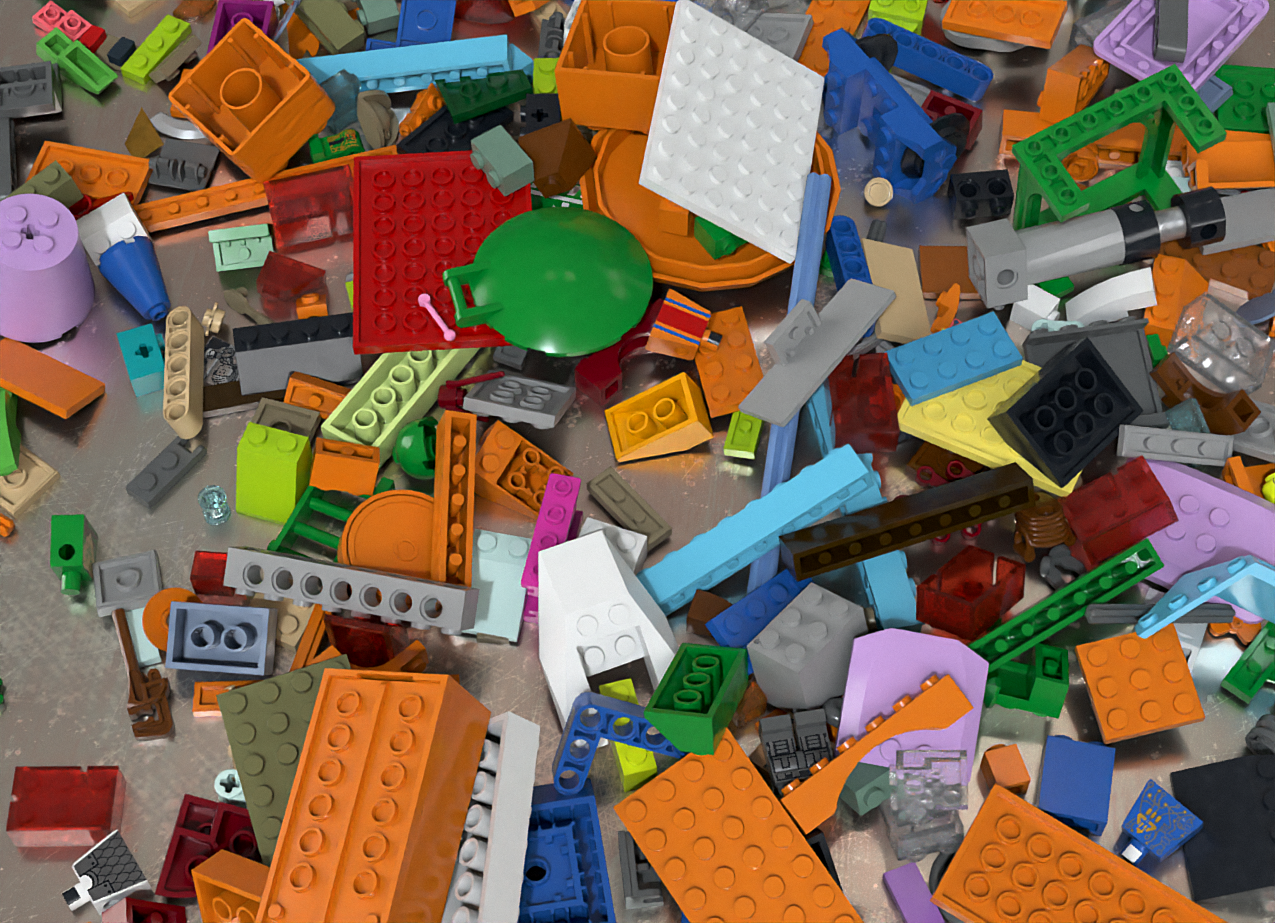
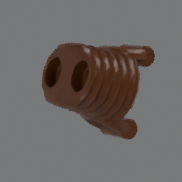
M1034 492L1035 506L1015 512L1014 515L1016 517L1014 520L1016 522V530L1014 532L1013 551L1026 562H1031L1035 559L1034 547L1050 548L1061 543L1072 546L1076 542V537L1065 520L1063 506L1052 496L1044 492ZM1022 535L1025 538L1026 544L1022 542Z

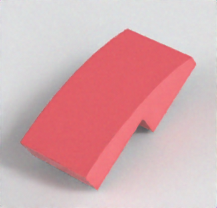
M51 0L32 16L33 23L45 32L50 33L57 27L73 42L79 41L82 35L92 26V24L72 9L67 13Z

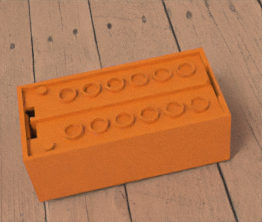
M325 668L255 923H441L491 711L450 675Z

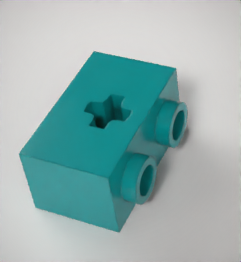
M152 323L116 333L136 397L163 390L165 357H162L161 352L165 351V343L162 333L155 335Z

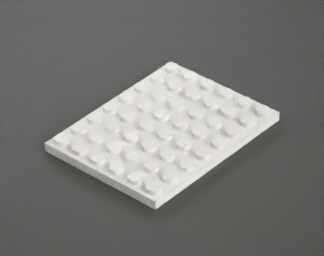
M678 0L675 5L639 184L787 263H792L796 257L807 175L810 174L825 78L692 1Z

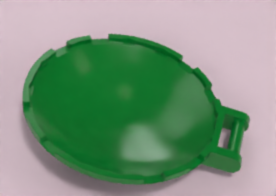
M574 207L541 208L525 212L507 220L483 241L475 255L473 264L447 269L442 274L445 286L449 287L456 311L454 318L458 327L466 328L486 323L490 329L494 328L502 334L508 343L525 351L530 348L546 352V356L554 357L586 355L619 342L622 335L632 327L635 328L642 320L647 311L653 288V275L649 258L634 235L625 227L604 215ZM461 285H469L475 307L467 308Z

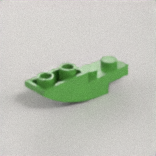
M0 387V476H6L18 469L21 433L15 425L18 395Z

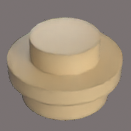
M873 178L866 184L864 195L871 205L884 206L893 197V187L884 178Z

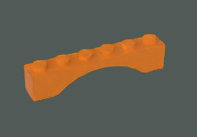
M936 674L931 676L919 686L922 690L920 694L913 699L906 695L892 706L895 712L884 720L881 715L864 727L868 732L859 740H856L854 736L850 737L836 748L840 753L831 761H828L826 757L822 758L809 768V771L812 773L811 776L803 782L796 778L781 789L784 796L778 801L803 835L811 832L835 813L838 798L847 777L858 762L874 747L891 737L905 732L919 730L941 731L947 729L974 708L949 674L942 676L940 679Z

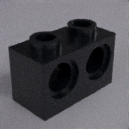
M1008 169L950 175L947 193L953 219H973L975 217L987 216L999 217L1011 214L1014 192Z

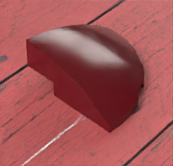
M185 793L154 895L169 898L197 897L191 870L222 849L260 863L262 858L248 809L224 802L218 803Z

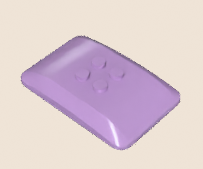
M1133 0L1096 37L1093 43V51L1100 58L1140 81L1176 64L1194 90L1198 91L1266 17L1270 8L1267 0H1189L1187 51L1184 63L1154 60L1156 0Z
M1129 457L1086 534L1085 547L1089 553L1106 561L1127 547L1148 538L1163 562L1164 567L1145 579L1170 590L1185 574L1221 564L1239 556L1251 554L1275 566V504L1177 462ZM1213 596L1202 603L1230 604L1236 612L1234 617L1243 620V623L1258 624L1264 620L1217 596Z

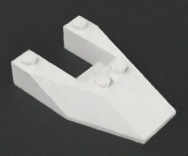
M602 530L538 552L539 660L563 731L575 698L581 693L591 692L586 677L643 657L655 691L677 653L679 646L665 614ZM588 708L581 715L591 717L597 713V710ZM600 737L597 748L608 745V740ZM578 739L573 741L571 746L575 748L583 747L586 741Z

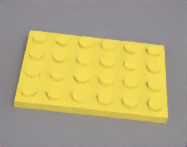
M1022 360L1020 366L914 406H910L905 398L894 419V428L995 469L1016 462L1033 478L1034 486L1068 500L1082 473L1081 470L1066 486L1060 488L1008 446L987 420L990 415L1042 369V367Z

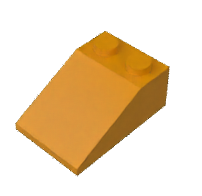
M685 372L604 410L618 462L688 450L714 437L701 389Z

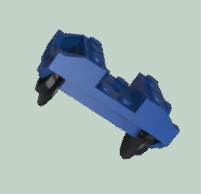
M840 28L824 36L822 47L828 55L829 71L824 77L822 104L823 116L827 125L833 127L839 135L857 126L859 127L860 132L867 136L875 145L872 168L874 178L880 177L888 180L893 187L894 194L909 199L914 205L932 197L947 179L948 172L965 149L967 136L970 131L969 120L963 114L951 113L933 121L889 73L898 53L897 41L890 34H876L857 39L845 29Z

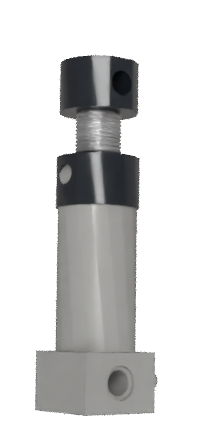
M1211 186L1175 194L1171 199V208L1154 211L1149 202L1142 200L1110 207L1104 211L1073 217L1062 223L1055 221L1015 231L1007 218L966 227L969 278L987 308L993 307L995 310H1002L1005 304L1027 300V285L1115 265L1121 266L1157 258L1160 253L1161 243L1177 239L1180 246L1184 249L1221 242L1226 236L1224 206L1219 194Z

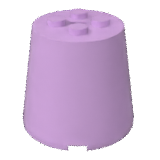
M19 194L0 201V335L12 340L29 343L47 342L61 338L63 333L75 326L78 328L84 322L92 309L95 296L93 276L76 220L69 209L53 198L39 194Z

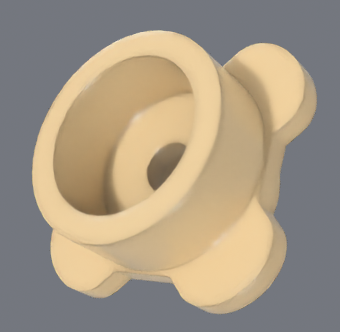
M215 302L213 310L207 308L202 325L207 327L206 336L209 335L210 331L218 334L222 326L226 311L217 308L218 302Z

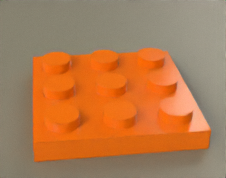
M1174 623L1168 624L1146 639L1137 636V633L1133 632L1075 647L1077 660L1104 744L1204 721L1205 714Z

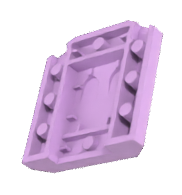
M888 628L854 638L833 757L840 754L836 748L847 739L854 736L856 740H859L868 732L864 727L881 715L885 720L895 712L892 706L903 697L909 695L913 699L920 694L922 690L919 686L931 676L936 674L940 679L942 676L949 674L974 707L971 711L947 729L941 731L919 730L891 737L874 747L859 762L970 782L989 663L959 640Z

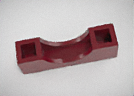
M661 298L652 305L647 306V311L642 320L635 328L632 327L622 335L619 342L594 352L590 357L583 358L575 368V386L600 407L623 389L622 370L620 368L623 360L632 353L646 350L645 347L664 302Z

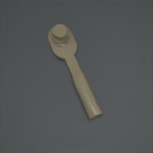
M245 287L229 288L224 292L225 301L238 313H246L258 325L275 323L265 314L259 313L249 305L246 299L248 291Z

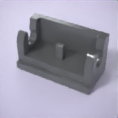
M618 831L625 909L664 906L660 877L629 831Z

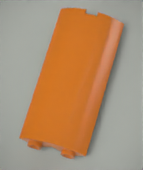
M1187 138L1180 144L1183 172L1185 176H1190L1188 186L1192 190L1211 186L1215 190L1275 188V160L1271 140L1220 142L1200 153L1196 152Z

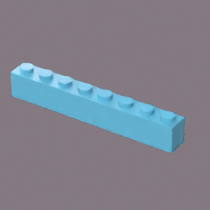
M507 34L296 59L313 75L332 100L358 97L360 92L368 90H382L386 93L427 89L430 83H433L436 88L435 80L445 79L446 83L460 81V77L471 76V80L486 78L489 73L512 71V51Z
M849 443L842 448H835L823 460L815 465L806 466L799 475L788 482L779 483L773 488L772 492L761 499L752 500L745 506V509L733 516L722 519L716 527L706 533L695 536L689 544L678 551L668 553L662 561L651 568L641 570L637 573L636 577L666 617L693 600L697 589L706 592L779 546V536L811 526L873 487L874 483L870 473Z

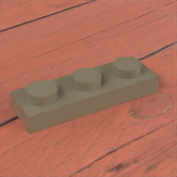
M611 466L587 483V490L626 530L647 536V552L672 535V528Z

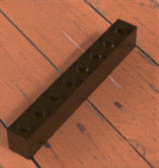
M1014 462L779 536L783 565L793 578L799 582L1034 507L1033 478Z

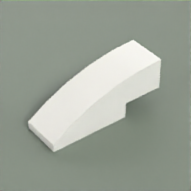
M1151 267L1113 277L1078 294L1065 303L1067 321H1079L1086 327L1100 320L1113 322L1129 317V310L1156 306L1157 299Z

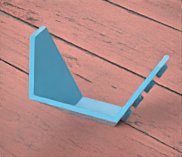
M1250 554L1183 575L1152 609L1138 620V623L1134 626L1137 636L1146 639L1213 596H1217L1275 624V566Z

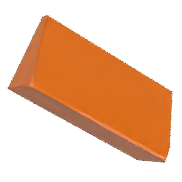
M294 372L289 378L283 403L320 412L321 418L327 419L352 389L300 372Z

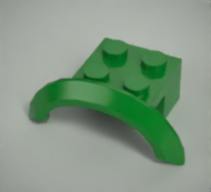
M996 617L988 624L985 633L1001 624L1002 617ZM1038 643L1034 645L1028 665L1008 661L988 673L983 698L985 707L991 709L994 704H999L1006 709L1016 708L1032 712L1040 717L1049 716L1059 719L1069 689L1068 650Z

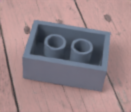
M171 601L165 668L251 675L273 674L278 608Z

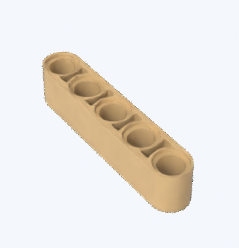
M178 306L170 311L166 318L163 416L180 438L190 439L200 432L203 425L204 327L187 306Z

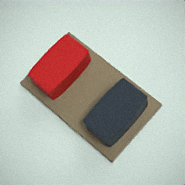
M92 25L79 39V42L104 64L121 72L120 68L139 47L135 45L134 41L125 37L118 38L105 32V29Z

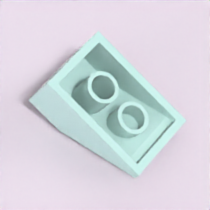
M475 529L473 535L471 587L479 589L474 629L461 632L475 635L479 632L507 637L509 641L518 642L528 599V589L521 587V579L532 539Z

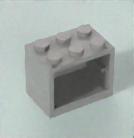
M811 582L747 645L761 699L786 713L791 711L794 714L821 709V706L828 699L840 698L844 694L852 641L854 638L868 635L863 608Z

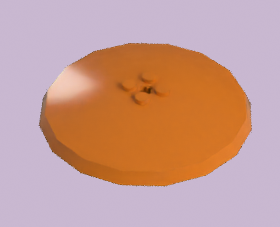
M607 128L599 130L593 136L590 146L597 154V159L580 178L583 209L599 213L616 221L634 235L649 258L653 281L705 292L752 287L794 267L795 260L789 264L750 242L739 246L731 254L723 255L714 260L694 237L695 218L699 216L695 213L688 236L659 231V206L662 196L639 184L649 135L636 130ZM816 131L810 173L815 172L818 175L828 174L832 178L825 235L830 229L841 187L833 150Z

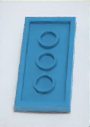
M994 311L890 349L883 354L884 362L910 406L1020 366L1023 357Z

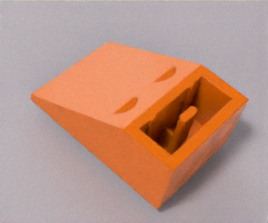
M499 420L483 433L476 445L474 492L485 499L535 520L539 516L549 475L554 473L572 477L574 474Z

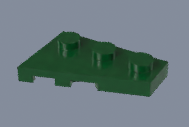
M523 69L489 73L486 78L471 80V76L460 77V81L446 83L445 79L435 80L437 89L454 124L526 98V94H533L532 86Z

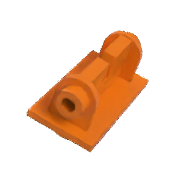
M430 83L427 89L418 92L417 98L410 108L412 113H407L404 120L400 122L399 133L402 136L407 137L443 107V99L433 83Z

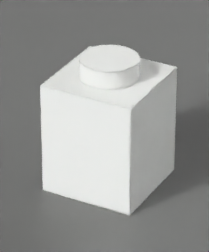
M1033 284L1027 285V300L1013 303L1010 320L1030 331L1035 321L1040 319L1058 321L1060 312L1057 311L1060 299Z

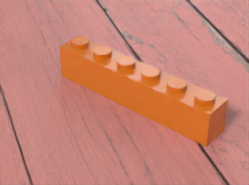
M445 410L436 431L431 580L471 587L477 414Z

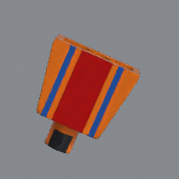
M669 288L645 349L681 359L693 360L699 346L716 352L723 335L706 329L711 317L710 311Z

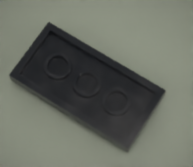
M444 105L397 144V153L413 154L472 150V139L499 125L504 128L513 120L514 112L503 106L454 124Z

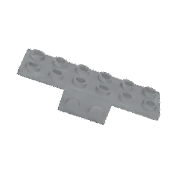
M849 279L818 315L810 301L801 299L764 341L775 365L738 406L740 411L780 427L786 426L896 298L895 292L859 280Z

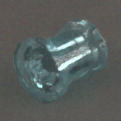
M215 485L207 486L199 492L198 503L203 509L202 513L205 521L210 525L217 526L228 521L231 516V510L226 502V492L223 488Z

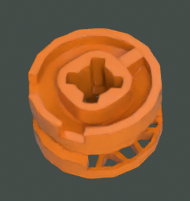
M1091 143L1069 154L1061 161L1075 182L1088 181L1097 175L1099 169L1098 146L1095 143Z

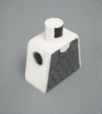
M118 829L73 863L72 868L80 883L62 893L71 911L91 900L99 915H102V912L125 897L142 900L154 894Z

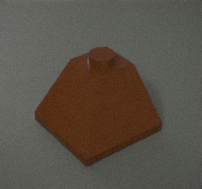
M571 118L518 137L519 146L533 161V183L545 199L571 190L597 159V154Z

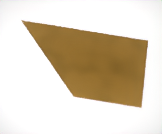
M141 107L127 137L125 146L131 156L144 158L164 145Z

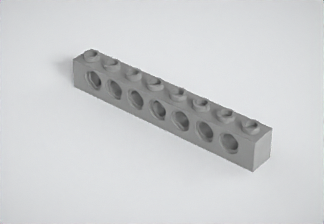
M249 546L228 547L223 586L236 588L235 593L240 595L254 596L255 592L264 593V599L283 601L285 597L293 599L292 604L297 606L312 607L313 603L322 604V610L329 612H341L343 608L352 610L351 616L360 618H371V614L381 616V621L386 623L400 624L401 620L410 621L411 627L429 630L431 626L442 627L441 633L448 635H461L463 630L474 629L479 589ZM261 568H262L263 571H264V579H263V580H262L261 577H260V570H261ZM290 573H291L292 576H293V585H292V586L290 585L289 579H288ZM319 578L321 579L323 585L321 592L319 591L317 586ZM348 583L352 588L351 597L348 596L346 591ZM377 589H379L382 594V600L380 603L376 599ZM407 594L412 599L410 609L406 606L405 602ZM437 600L442 604L441 615L437 613L435 608Z

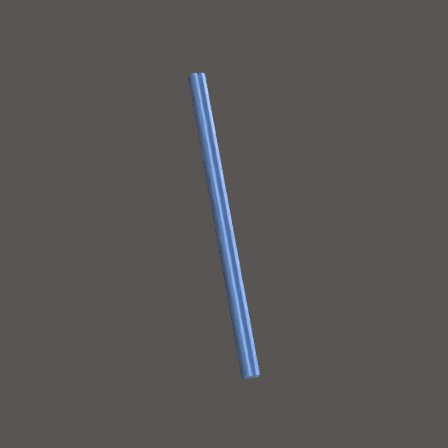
M813 172L807 175L787 315L801 299L810 301L813 307L815 304L832 181L831 176L828 174L818 175ZM799 411L784 427L771 423L760 499L772 492L773 488L779 483L790 480ZM780 545L751 563L746 596L777 575Z

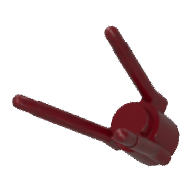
M499 371L460 380H447L446 385H441L438 392L440 409L473 414L470 411L460 409L463 407L464 397L468 394L467 389L461 386L504 377L505 372ZM477 416V421L485 423L490 421L489 417Z

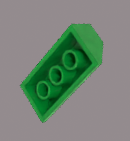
M682 643L644 710V717L679 751L692 752L695 755H714L726 731V727H728L749 684L747 649Z

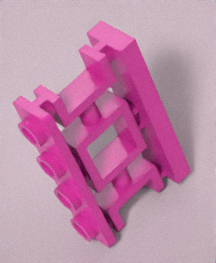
M554 473L549 475L521 579V587L528 589V599L523 614L525 622L538 624V552L577 539L583 521V511L576 510V502L581 487L580 478Z

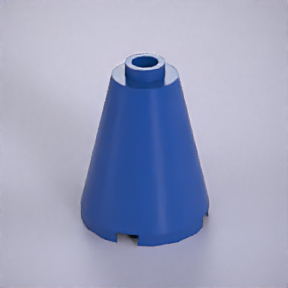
M134 236L135 242L128 244L122 240L108 248L99 259L101 266L98 265L100 273L145 319L157 321L164 318L168 314L171 303L152 241L146 236Z

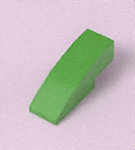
M57 27L36 43V55L45 62L58 63L60 74L90 92L99 95L118 79V75L78 40L73 42Z

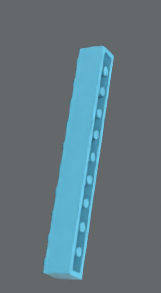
M839 369L828 376L806 401L823 459L833 449L842 448L849 443L869 471L874 483L873 487L839 507L841 517L888 502L886 497L881 496L879 490L881 489L879 472L877 470L873 471L871 465L873 456L870 445H865L862 438L864 437V427L862 420L856 419L854 413L856 412L855 398L853 394H848L846 388L848 387V378L845 369ZM896 550L856 563L869 607L872 606L877 631L895 628L920 633L922 625H925L926 622L922 606H917L914 598L916 597V586L913 578H908L905 570L907 569L905 552L903 550Z

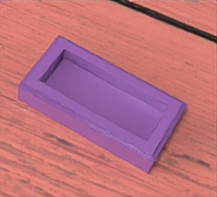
M915 861L883 873L882 878L904 923H945L937 905L929 901L932 895Z

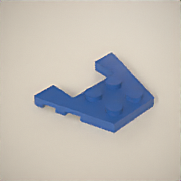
M402 0L396 42L367 38L366 51L451 41L456 0Z

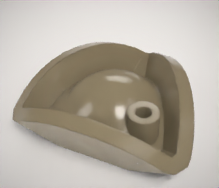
M368 90L358 94L357 117L366 141L373 149L395 145L399 137L398 118L390 108L391 100L388 94L382 90Z

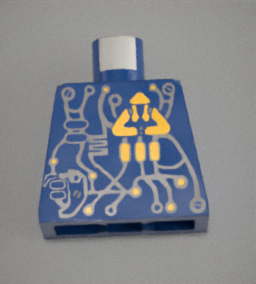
M1150 779L1121 826L1122 831L1131 840L1119 854L1135 867L1147 853L1161 863L1203 828V821Z

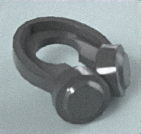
M1058 545L1052 548L1049 556H1044L1040 563L1041 577L1047 578L1048 582L1056 590L1066 585L1067 582L1062 579L1061 572L1054 565H1061L1065 569L1074 570L1079 576L1087 572L1085 566L1071 556V551L1067 545Z

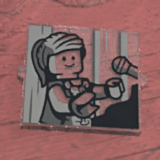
M212 335L204 346L203 383L216 385L238 381L239 374L234 345Z

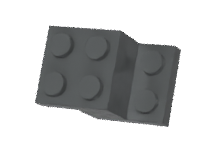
M51 61L0 68V118L12 117L14 119L62 112L61 78L58 63L52 64Z

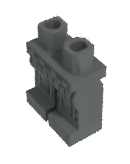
M824 708L794 713L793 726L790 714L759 719L758 733L772 783V790L774 795L779 796V799L784 796L781 789L796 778L803 782L811 776L812 773L809 771V768L824 757L828 761L833 759ZM792 727H793L794 736H795V740H796V745H797V749H798L797 751H796L795 741H794V737H793Z

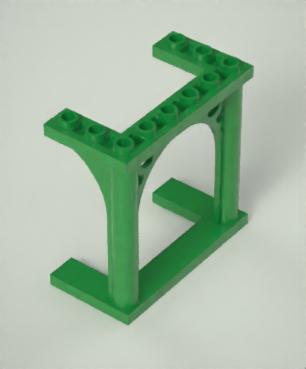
M1173 64L1012 145V153L1020 163L1012 227L1015 231L1055 221L1062 223L1073 217L1124 205L1142 195L1147 198L1155 211L1171 208L1173 195L1182 193L1165 169L1176 124L1197 153L1224 141L1227 133L1176 64ZM1131 123L1145 125L1139 162L1082 191L1061 163L1069 154ZM1043 197L1049 208L1040 212ZM1068 276L1035 283V286L1057 298H1061L1074 291V284Z

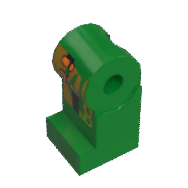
M346 129L336 135L319 138L317 133L308 140L313 164L365 152L358 131L354 129Z

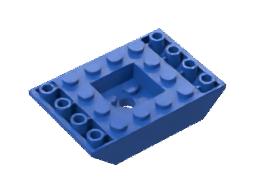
M586 778L581 791L572 795L559 793L554 783L533 786L532 811L529 818L527 835L528 845L525 852L523 869L524 879L519 904L520 914L517 923H616L591 779ZM534 866L542 867L546 871L544 878L539 881L528 879L526 873Z

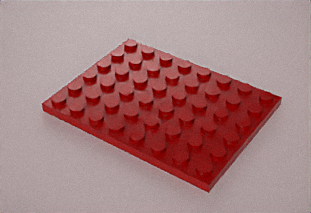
M472 150L354 157V355L514 346L505 341V337L494 328L490 329L486 323L466 328L458 327L454 318L456 311L449 287L445 286L442 274L447 269L473 264L478 249L490 233L507 220L532 211L531 183L504 196L498 188L494 189L489 184L486 174L482 169L478 170L475 168L470 158ZM461 285L467 308L475 307L469 285ZM421 294H428L430 296V304L447 327L455 331L456 337L453 341H447L444 338L443 330L427 308L419 305L418 297Z

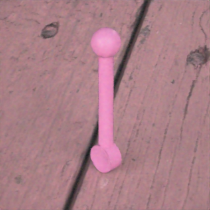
M421 294L418 297L419 305L427 308L443 330L444 338L447 341H453L456 337L455 331L447 327L430 304V296L428 294Z

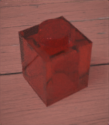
M195 551L190 574V581L195 594L234 596L235 588L223 586L228 553Z

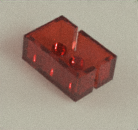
M349 164L263 182L278 248L333 237L332 232L338 231L339 235L353 233L354 181Z
M887 353L859 354L856 377H851L854 362L853 355H846L823 382L829 426H831L832 449L842 448L849 443L856 454L896 452L900 429Z
M1143 455L1118 467V474L1113 476L1109 472L1072 491L1067 497L1063 496L1057 499L1063 506L1066 521L1091 565L1179 521L1170 498Z
M969 544L939 568L936 574H932L917 586L916 620L928 624L932 628L941 629L961 639L973 642L1024 598L1026 564L1000 555L997 558L996 583L993 585L995 553Z
M16 766L11 792L14 801L10 802L6 832L16 847L96 846L113 831L118 829L119 833L121 832L127 782L119 766H87V772H84L81 766Z

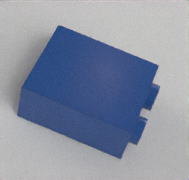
M1047 735L1042 749L1035 807L1065 825L1088 829L1089 834L1102 836L1108 821L1116 748L1106 747L1105 744L1096 741L1088 743L1075 741L1065 735Z

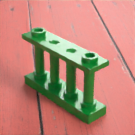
M382 476L377 487H374L373 496L385 491L396 490L394 480ZM308 485L278 537L269 543L267 550L309 557L291 550L299 535L338 550L340 537L306 523L314 510L347 522L353 511L322 500L321 498L325 491ZM363 494V495L358 496V497H361V498H364V499L367 500L368 498H370V497H372V496H370V495H364V494ZM337 555L333 562L338 563Z

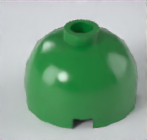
M432 416L413 420L402 427L392 450L396 464H400L405 473L418 480L435 478L437 431L435 426L439 422Z

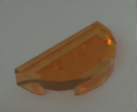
M183 0L172 12L173 17L183 21H195L204 18L213 11L216 0Z

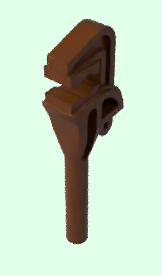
M122 608L113 610L111 614L127 671V710L131 720L138 719L143 714H154L153 710L156 709L159 720L155 721L154 717L150 716L144 722L132 724L135 739L137 741L165 739L173 733L175 726L168 702L171 688L168 677L162 678L159 670L156 668L150 669L147 676L140 670L125 611Z

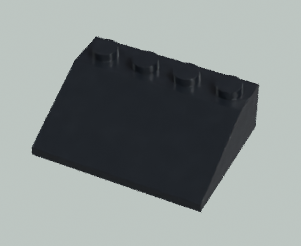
M1086 337L1068 344L990 415L987 420L1008 446L1057 486L1063 488L1119 435L1120 425H1130L1144 410L1093 343Z
M1275 755L1242 756L1171 772L1169 776L1173 797L1203 821V828L1182 845L1193 902L1196 904L1275 901Z

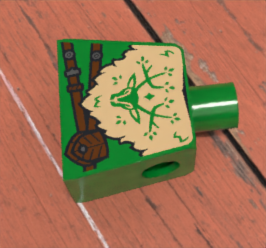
M84 514L52 515L50 567L61 581L60 592L65 595L80 594L81 581H91L93 579L92 563H95L98 535Z

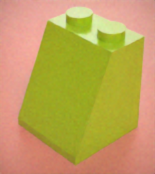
M252 422L248 423L237 446V513L285 525L309 485L310 467L313 457L309 437Z

